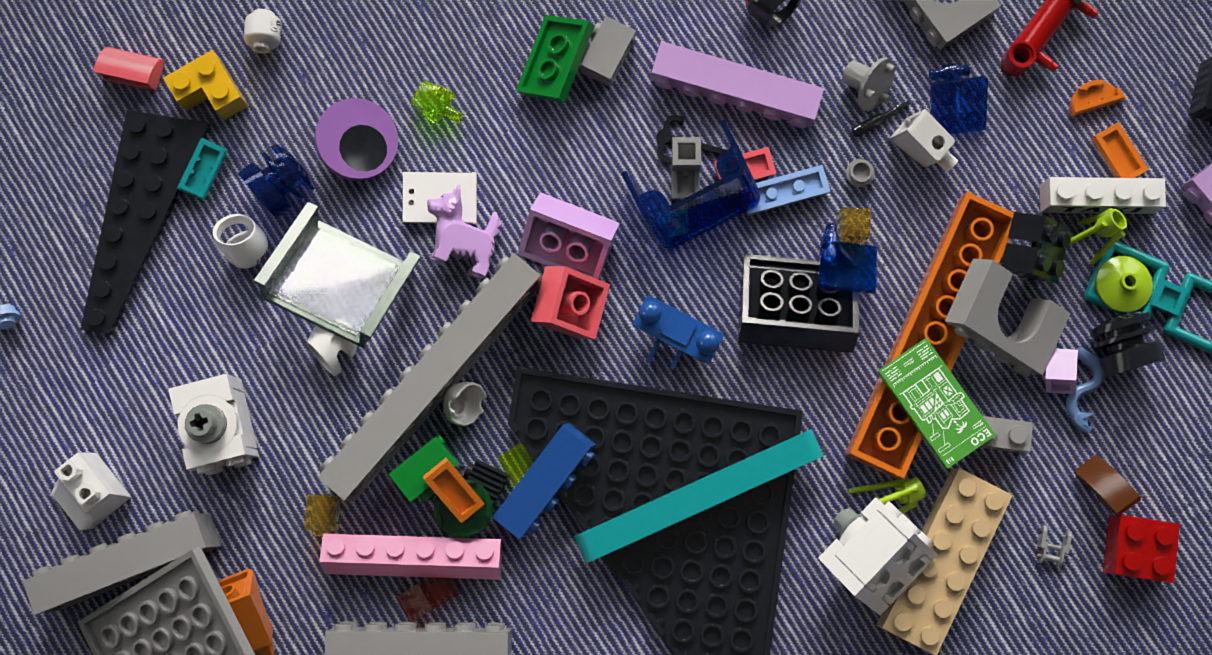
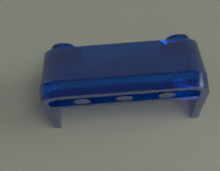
M725 120L719 123L731 148L721 153L716 162L721 179L682 200L669 205L666 197L659 191L650 190L640 194L627 171L621 173L639 211L658 244L664 249H677L755 209L760 203V190Z

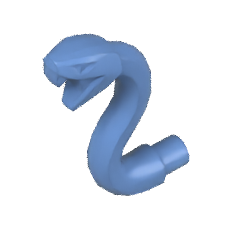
M1079 347L1077 349L1078 359L1082 361V364L1091 369L1093 378L1089 382L1076 386V394H1069L1067 396L1066 410L1070 416L1071 423L1078 430L1088 434L1093 426L1088 425V419L1094 413L1080 412L1078 401L1082 396L1095 392L1100 388L1104 381V374L1099 362L1100 358L1093 352H1088L1084 348Z

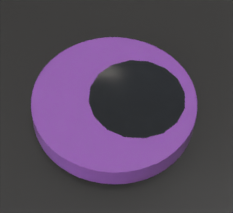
M350 98L336 102L322 114L316 126L314 141L316 152L321 162L329 171L346 180L364 181L377 177L389 167L397 152L398 133L392 118L379 105L365 99Z

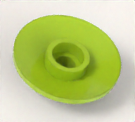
M1117 256L1111 258L1099 268L1096 275L1097 293L1102 302L1112 310L1123 313L1133 312L1142 308L1151 297L1153 290L1151 275L1140 261L1132 257ZM1126 277L1130 279L1132 283L1131 287L1126 285Z

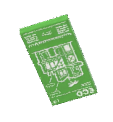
M924 338L876 371L945 469L950 468L996 436L927 338Z

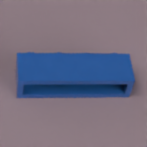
M570 423L563 424L492 518L519 540L527 534L531 537L541 526L542 523L539 521V518L543 513L549 514L558 504L559 499L556 496L562 489L567 491L575 482L577 477L574 473L581 465L585 468L595 455L592 450L596 444Z

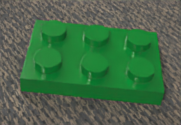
M545 15L516 92L522 96L565 103L595 26L588 20Z

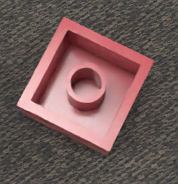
M545 266L530 322L573 338L596 340L610 284L566 266Z

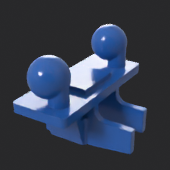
M650 295L646 296L632 323L633 327L657 339L646 360L647 363L650 364L661 341L679 350L670 367L672 371H674L682 353L707 365L710 364L724 337L722 332Z

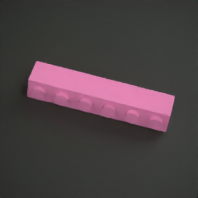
M323 534L319 562L325 574L501 580L502 545L501 539Z

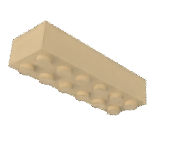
M961 468L951 469L922 529V532L933 542L930 548L938 556L934 560L931 559L932 562L891 605L888 604L889 607L881 614L876 626L932 655H937L1013 495Z

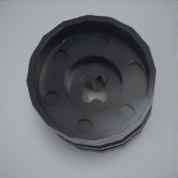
M1149 312L1121 315L1103 321L1094 329L1089 330L1091 338L1103 334L1106 338L1105 341L1093 344L1095 349L1109 347L1110 350L1109 354L1099 359L1104 377L1165 360L1160 342H1145L1143 338L1155 331L1154 326L1140 329L1139 323L1151 319Z

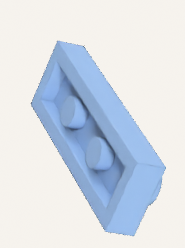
M823 165L743 186L740 188L747 216L829 194L830 188Z

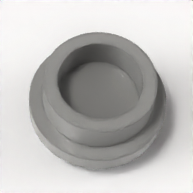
M855 159L846 168V178L855 187H865L874 178V168L865 159Z

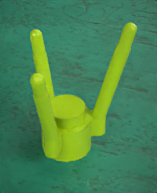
M1109 208L1103 213L1077 222L1078 226L1096 223L1095 226L1072 237L1069 246L1095 232L1103 238L1111 237L1090 261L1091 265H1095L1117 240L1125 236L1123 230L1127 227V221L1124 215L1117 209Z
M905 477L895 481L848 489V492L853 494L897 487L895 488V493L878 500L883 504L896 499L901 504L906 503V505L899 509L902 514L918 507V501L926 497L924 486L917 477L909 480Z

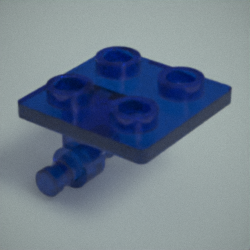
M955 64L942 65V68L929 70V79L931 81L943 79V81L933 82L930 85V114L950 135L986 129L988 78L986 76L961 79L960 76L970 75L969 65L956 66Z
M834 223L827 224L825 227L826 233L823 234L819 247L818 286L821 288L875 294L877 289V247L840 242V236L836 233L837 225Z

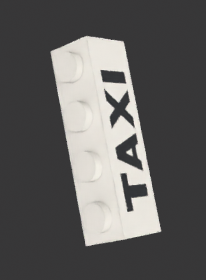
M1049 177L1040 184V213H1103L1107 209L1112 208L1119 210L1122 214H1154L1166 207L1165 178Z

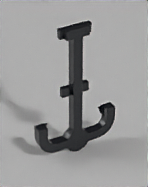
M669 116L664 123L663 129L657 133L656 139L659 143L657 155L664 163L671 165L672 157H667L663 154L664 145L669 142L672 143V137H676L672 136L668 131L670 124L677 122L682 126L685 119L684 116ZM701 143L702 151L727 158L734 156L736 148L734 145H730L729 150Z

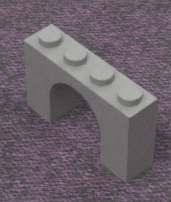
M899 0L906 4L913 21L923 27L930 44L937 46L940 52L994 16L1001 7L998 0H959L953 3H939L934 0Z
M973 259L945 322L955 328L954 333L974 340V345L979 349L993 352V358L1013 365V371L1027 377L1030 376V373L1043 375L1070 313L1052 300L1031 298L1018 328L1012 335L1006 338L999 327L998 309L1013 273L994 260Z

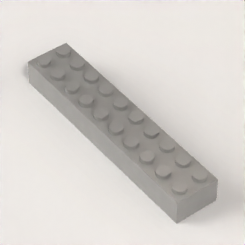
M515 253L510 258L505 256L495 268L497 270L496 274L491 279L486 278L480 283L476 289L478 294L471 302L466 300L457 311L459 316L452 324L447 322L437 334L440 338L433 346L428 344L418 355L420 358L419 362L413 368L409 366L403 371L399 377L401 382L394 390L390 388L382 395L379 400L381 405L374 413L369 411L359 423L362 427L356 434L350 433L341 442L339 447L342 450L335 458L330 456L321 465L320 470L322 472L318 478L344 501H356L443 401L446 391L463 378L539 290L542 280L541 275Z

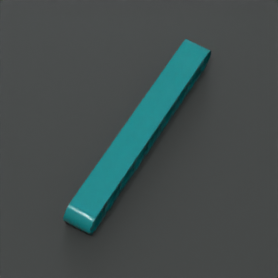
M810 429L574 536V539L585 564L823 457L824 454L813 430Z

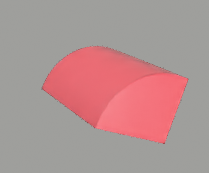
M106 47L99 54L93 72L105 81L156 92L165 60Z

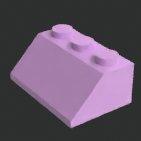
M540 192L529 211L518 255L546 266H566L599 280L620 223Z

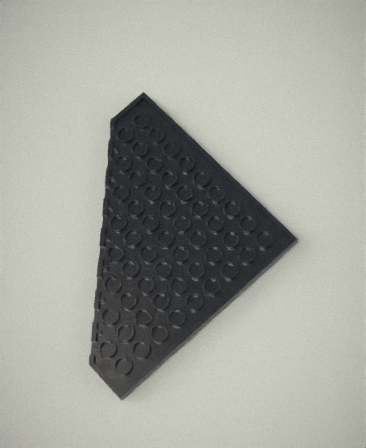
M517 367L508 425L534 461H536L563 424L570 423L596 444L592 450L595 454L585 468L581 465L574 473L577 479L567 491L562 489L559 492V496L583 529L587 531L799 435L803 411ZM795 469L604 556L674 655H770Z

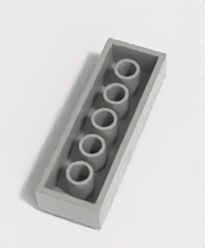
M191 510L174 515L175 521L163 523V521L151 524L145 527V533L135 534V532L123 535L117 538L118 543L110 545L106 543L90 548V554L82 556L78 554L60 560L61 565L54 567L45 566L32 571L33 577L23 580V584L33 614L57 612L153 574L199 546L203 553L221 547L222 545L211 514H203L199 510L191 512Z
M342 621L334 624V628L325 631V655H512V628H505V623L502 622L487 623L485 628H476L475 622H458L455 628L446 627V622H428V624H425V627H417V622H399V624H395V627H387V622L375 621L364 624V627H358L357 621Z

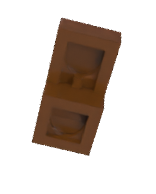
M1097 454L1074 470L1076 478L1096 494L1098 501L1118 517L1141 500L1140 495Z

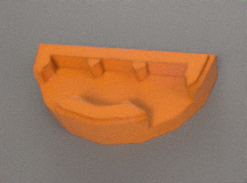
M1104 80L1089 81L1080 86L1071 97L1069 104L1070 118L1122 102L1126 97L1120 88H1115Z

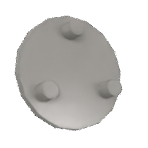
M886 57L877 60L871 67L853 60L846 66L842 75V81L844 84L859 90V107L869 112L878 107L882 102L889 103L891 96L887 94L893 83L896 66L893 60Z

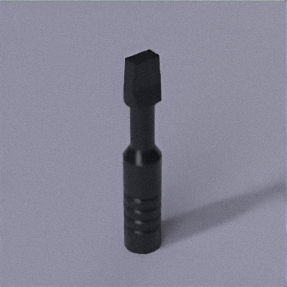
M909 101L896 105L884 113H878L852 127V133L857 138L883 124L886 119L910 105Z

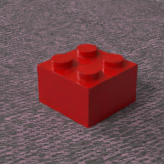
M1109 515L1103 573L1174 583L1180 524L1120 515L1119 517Z

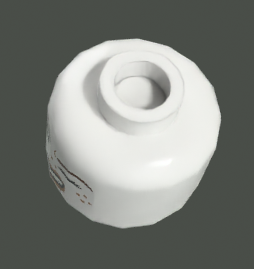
M254 10L245 19L243 37L245 43L257 53L270 52V50L277 48L281 42L282 23L270 10Z

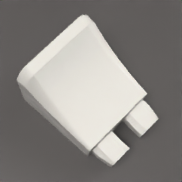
M78 452L55 470L58 480L52 490V496L78 529H93L131 498L97 453Z

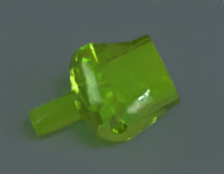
M425 80L412 97L411 105L423 117L434 124H437L444 116L457 124H460L464 118V114L451 107L455 94L442 85Z

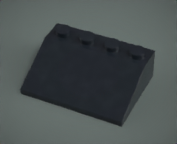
M744 254L738 343L853 353L859 336L857 264Z

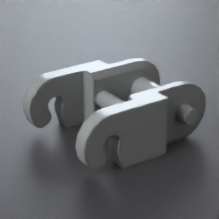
M1042 525L1040 528L1042 534H1039L1037 547L1040 548V553H1037L1039 563L1042 564L1045 560L1056 562L1057 567L1060 568L1066 562V559H1064L1065 553L1069 554L1072 532L1065 531L1066 539L1063 540L1062 545L1049 544L1046 541L1048 528ZM1047 548L1058 550V555L1046 554Z

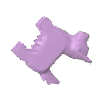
M457 185L452 193H444L438 199H428L427 201L428 212L437 218L435 248L429 261L442 265L444 261H447L449 255L452 257L456 256L458 259L462 257L465 260L470 258L473 267L468 270L467 275L481 280L486 276L490 266L489 259L495 250L494 238L500 232L497 228L502 223L498 221L497 212L492 213L484 230L464 223L462 221V202L460 197L461 186Z

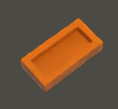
M1119 122L1091 138L1116 178H1136L1149 170Z
M447 458L443 459L423 476L425 482L460 523L464 522L484 505L482 499Z

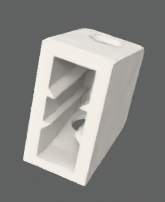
M926 109L906 118L889 138L924 167L937 163L948 172L959 160L949 151L955 142L954 138Z

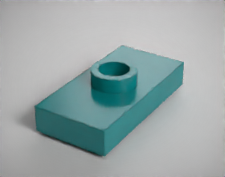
M201 138L177 189L205 202L226 158L228 149Z

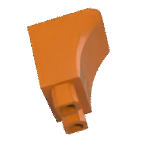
M245 569L218 580L253 651L257 655H274L273 629L267 616L253 570Z

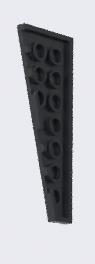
M127 110L80 330L113 335L126 308L125 303L133 286L137 285L140 271L145 261L149 260L151 248L157 236L160 237L177 201L175 199L179 192L177 187L200 139L205 138L207 132H210L211 125L209 123Z

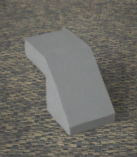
M672 137L671 201L700 200L701 137Z

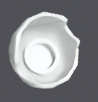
M474 382L453 384L446 391L443 399V413L450 423L459 426H467L474 423L478 416L484 412L481 407V401L487 397L486 392L480 384Z

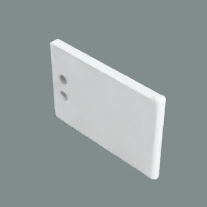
M403 172V223H437V218L428 212V199H438L444 193H452L453 189L460 185L462 221L466 224H477V173Z

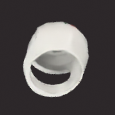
M232 214L222 218L214 226V243L231 264L237 268H250L263 261L268 251V240L264 231L250 217L242 214ZM244 224L248 227L247 231L234 235L226 243L220 241L222 232L228 226Z
M332 318V319H334V320H336V321H338V322H340V323H342V324H344V325H346V326H348V327L354 329L348 322H346V321H344V320H342V319ZM318 326L313 329L306 342L313 355L333 376L342 372L337 358L338 352L342 350L350 357H353L357 350V345Z

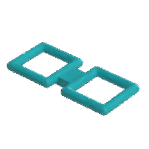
M1116 241L1096 263L1084 293L1085 300L1119 315L1149 312L1151 316L1153 309L1169 315L1164 327L1166 335L1212 354L1211 341L1178 328L1193 286L1212 294V281L1193 273H1187L1181 286L1165 280L1170 268L1167 262ZM1114 252L1122 256L1132 257L1143 265L1156 270L1152 278L1153 290L1151 297L1140 311L1123 313L1112 310L1102 302L1097 293L1095 284L1097 272L1106 261L1112 258Z

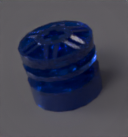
M275 142L270 147L277 154L278 158L273 161L264 151L262 157L267 167L262 169L252 161L238 172V175L276 219H279L292 208L286 197L287 194L291 193L299 200H302L304 197L296 188L298 185L302 184L309 193L315 188L310 181L308 173L295 157Z

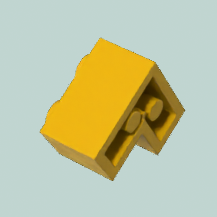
M213 50L163 78L175 100L186 111L209 99L215 111L226 120L248 107L224 63Z

